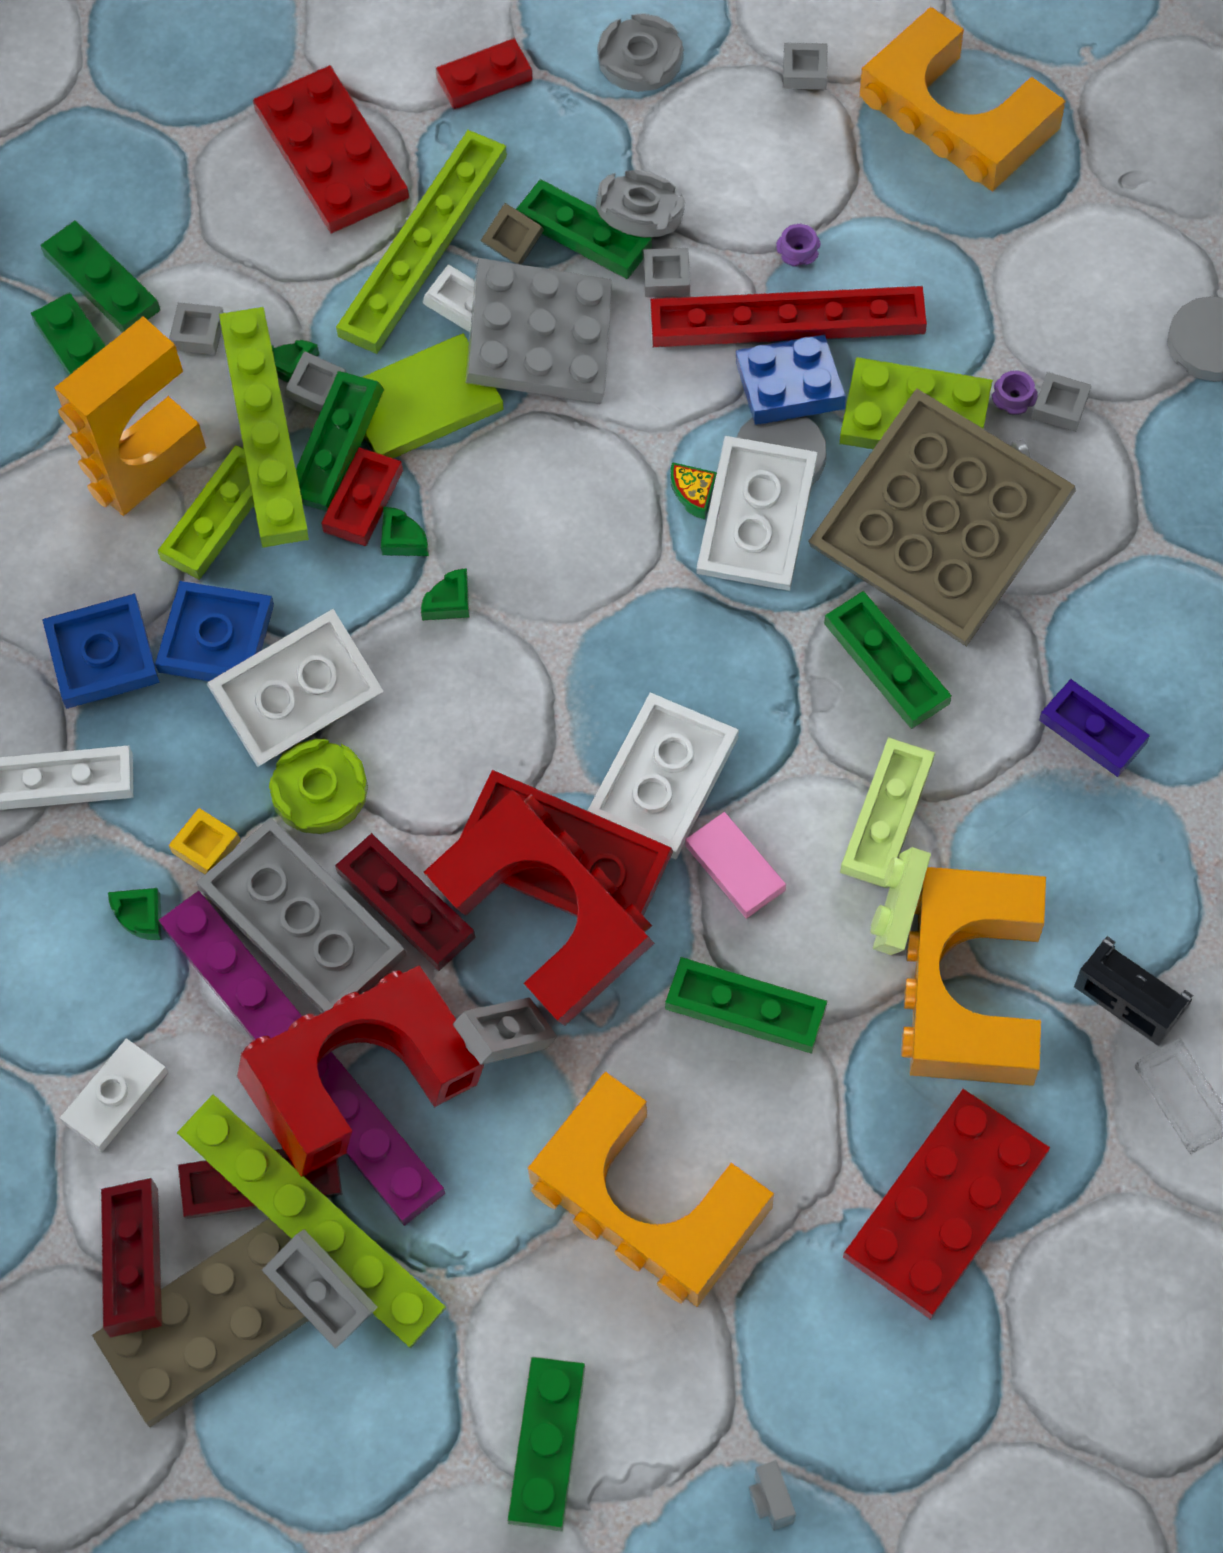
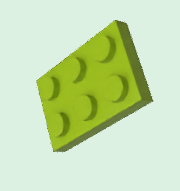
M856 357L839 444L874 449L916 388L984 429L993 379Z

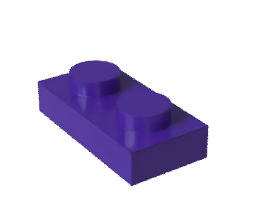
M1072 679L1064 685L1042 710L1039 718L1040 722L1116 777L1120 776L1145 747L1150 737L1144 730Z

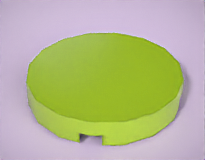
M313 739L298 743L281 755L276 763V769L272 777H270L269 790L275 811L287 825L304 833L324 834L340 830L357 817L366 802L368 783L363 763L352 749L343 744L339 746L329 743V740Z

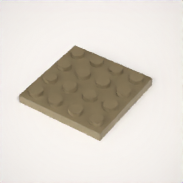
M916 388L808 542L810 547L967 647L1074 495L1076 488L1074 484Z

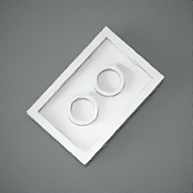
M731 436L724 437L697 564V574L790 591L818 452Z
M331 609L207 683V686L257 767L384 692L334 609Z
M650 693L587 811L672 847L673 854L671 858L676 860L685 843V839L691 832L738 740L739 729Z

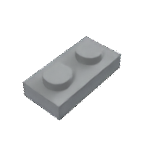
M530 997L464 1011L453 1023L465 1041L467 1049L476 1057L481 1065L546 1050L557 1038V1035Z
M305 1229L296 1234L262 1269L268 1278L335 1349L378 1308Z

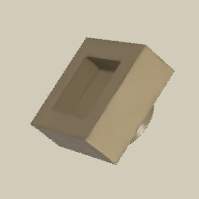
M504 203L480 241L512 263L522 265L544 229L541 225L507 203Z

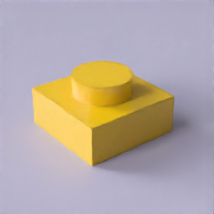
M198 808L171 841L169 848L174 855L203 874H206L232 852L241 839L238 832L201 808Z

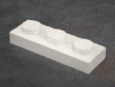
M129 745L0 757V810L134 798L133 753Z

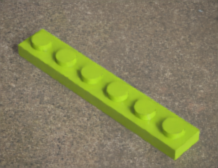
M471 130L466 131L337 324L336 331L339 338L378 354L507 158L506 145Z
M264 307L219 314L262 548L309 540Z
M214 1094L178 1130L177 1134L291 1239L305 1229L378 1307L372 1314L410 1349L446 1309L445 1305L304 1176L301 1177L292 1165Z

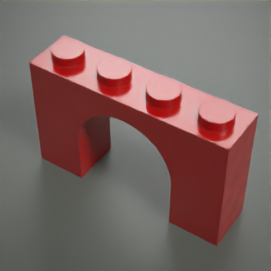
M512 790L433 862L424 873L452 905L465 916L503 881L520 871L538 868L547 869L559 873L569 880L575 891L578 903V917L574 931L566 944L524 982L525 986L552 1016L566 1026L655 944L645 933L652 925L632 903L624 910L611 895L618 890L615 884L599 867L590 873L579 862L578 858L585 852L565 830L556 837L544 824L551 815L532 795L523 801Z
M420 965L404 973L401 970L389 973L378 982L376 987L362 994L351 992L343 996L334 1004L333 1008L317 1016L313 1013L306 1014L294 1021L287 1031L272 1038L266 1035L255 1039L241 1053L237 1077L302 1177L346 1154L352 1134V1129L329 1096L319 1077L317 1066L331 1051L353 1043H370L390 1050L405 1063L434 1107L477 1086L484 1064L481 1065L476 1057L469 1052L465 1041L453 1025L457 1019Z

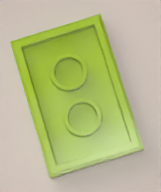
M464 333L362 376L379 381L384 388L364 436L372 452L396 458L504 410L503 400L495 387L465 383L469 341Z

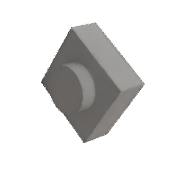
M784 43L783 89L826 90L828 44Z
M688 248L643 249L645 297L690 296Z
M178 302L169 340L175 344L177 351L216 355L222 331L219 314L224 313L223 308Z
M304 351L285 388V397L321 412L337 372L346 373V370Z
M1047 372L1031 419L1076 432L1090 394L1091 384Z
M777 1460L756 1467L755 1480L757 1484L749 1486V1492L759 1519L768 1516L773 1531L793 1524L796 1512Z

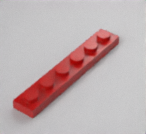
M923 286L650 299L653 347L790 341L825 335L826 339L926 334L927 326Z

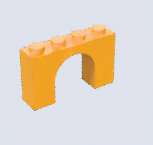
M930 6L862 67L859 96L870 108L881 111L896 122L902 131L907 134H913L927 144L937 156L946 158L963 170L969 179L981 183L993 192L1060 129L1066 100L1031 76L1000 106L985 113L961 114L950 111L938 104L931 97L927 89L960 59L964 29Z
M144 316L54 387L62 406L58 409V413L72 432L68 435V439L81 455L78 464L91 481L87 485L89 492L103 507H107L110 504L122 516L126 515L206 449L199 423L169 396L132 426L124 430L129 420L145 402L183 372L175 344Z
M927 867L915 914L918 915V930L910 931L907 941L906 960L916 962L915 979L906 978L904 1009H913L912 1027L903 1026L901 1057L911 1058L910 1076L1034 1086L1040 1069L1041 1020L988 1016L964 1008L947 992L940 976L939 964L943 957L956 945L975 938L1039 942L1045 922L1046 876Z
M605 1071L529 1165L530 1183L534 1185L531 1191L548 1207L556 1209L558 1205H561L575 1217L572 1222L588 1237L598 1240L602 1236L616 1246L615 1255L631 1269L640 1272L644 1267L659 1278L657 1286L671 1299L681 1304L687 1299L698 1307L772 1210L774 1193L736 1165L730 1163L699 1205L679 1220L665 1224H649L637 1221L624 1214L614 1204L605 1186L606 1177L616 1156L646 1120L647 1101Z

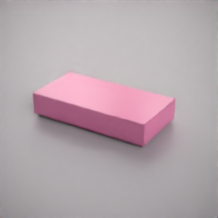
M725 812L685 839L686 848L746 919L786 891L785 882Z

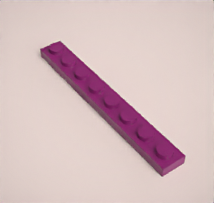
M199 890L158 920L163 930L253 1041L266 1035L272 1038L287 1031L294 1021L302 1017ZM331 1051L322 1059L317 1067L324 1088L352 1129L346 1155L405 1226L445 1194L444 1187Z

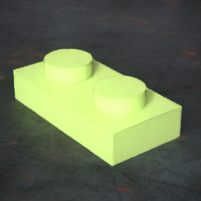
M911 847L900 853L898 858L893 857L884 878V886L890 887L885 906H878L870 929L871 934L876 935L873 945L874 950L889 955L905 950L931 853Z

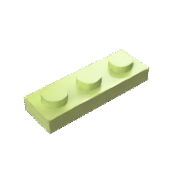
M888 737L843 858L840 873L888 889L887 886H884L887 867L893 857L898 858L901 853L933 764L935 752Z

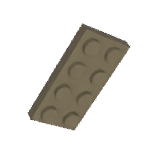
M269 1218L161 1289V1327L111 1338L104 1328L92 1334L98 1347L149 1428L309 1321L262 1271L290 1241L285 1232Z

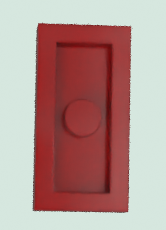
M515 38L436 67L437 80L454 110L533 80L532 68Z
M359 447L321 522L323 532L367 546L383 513V509L386 507L403 473L402 461Z

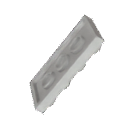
M272 818L267 820L196 882L199 890L321 1013L333 1008L340 998L351 992L362 994L368 991L407 956L405 948Z

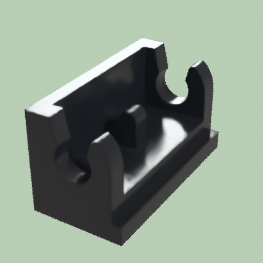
M1107 936L1088 961L1081 967L1074 988L1159 1046L1189 1007L1193 995L1185 989L1179 994L1115 950L1114 944L1116 941Z

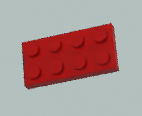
M331 65L253 99L256 113L331 234L409 199L406 183Z
M495 770L491 771L460 838L512 790L523 801L532 795L551 815L544 824L556 837L565 830L585 852L578 858L579 862L590 873L599 867L615 884L618 890L611 895L624 910L632 903L644 916L673 854L672 847ZM527 869L513 874L501 883L578 917V903L575 891L569 880L559 873L547 869Z
M962 1089L844 1251L843 1258L931 1320L1046 1158L1050 1147L965 1089Z

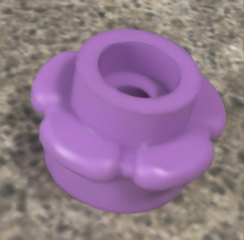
M793 224L788 226L783 231L781 237L778 238L776 250L779 254H782L781 259L788 265H809L818 258L819 252L817 249L820 248L821 244L816 232L810 226Z
M1017 370L1004 373L995 382V392L992 393V400L995 406L1001 410L1004 409L1012 415L1025 413L1028 407L1035 405L1038 398V392L1035 389L1033 379L1027 373ZM1015 393L1019 396L1014 398L1010 394Z

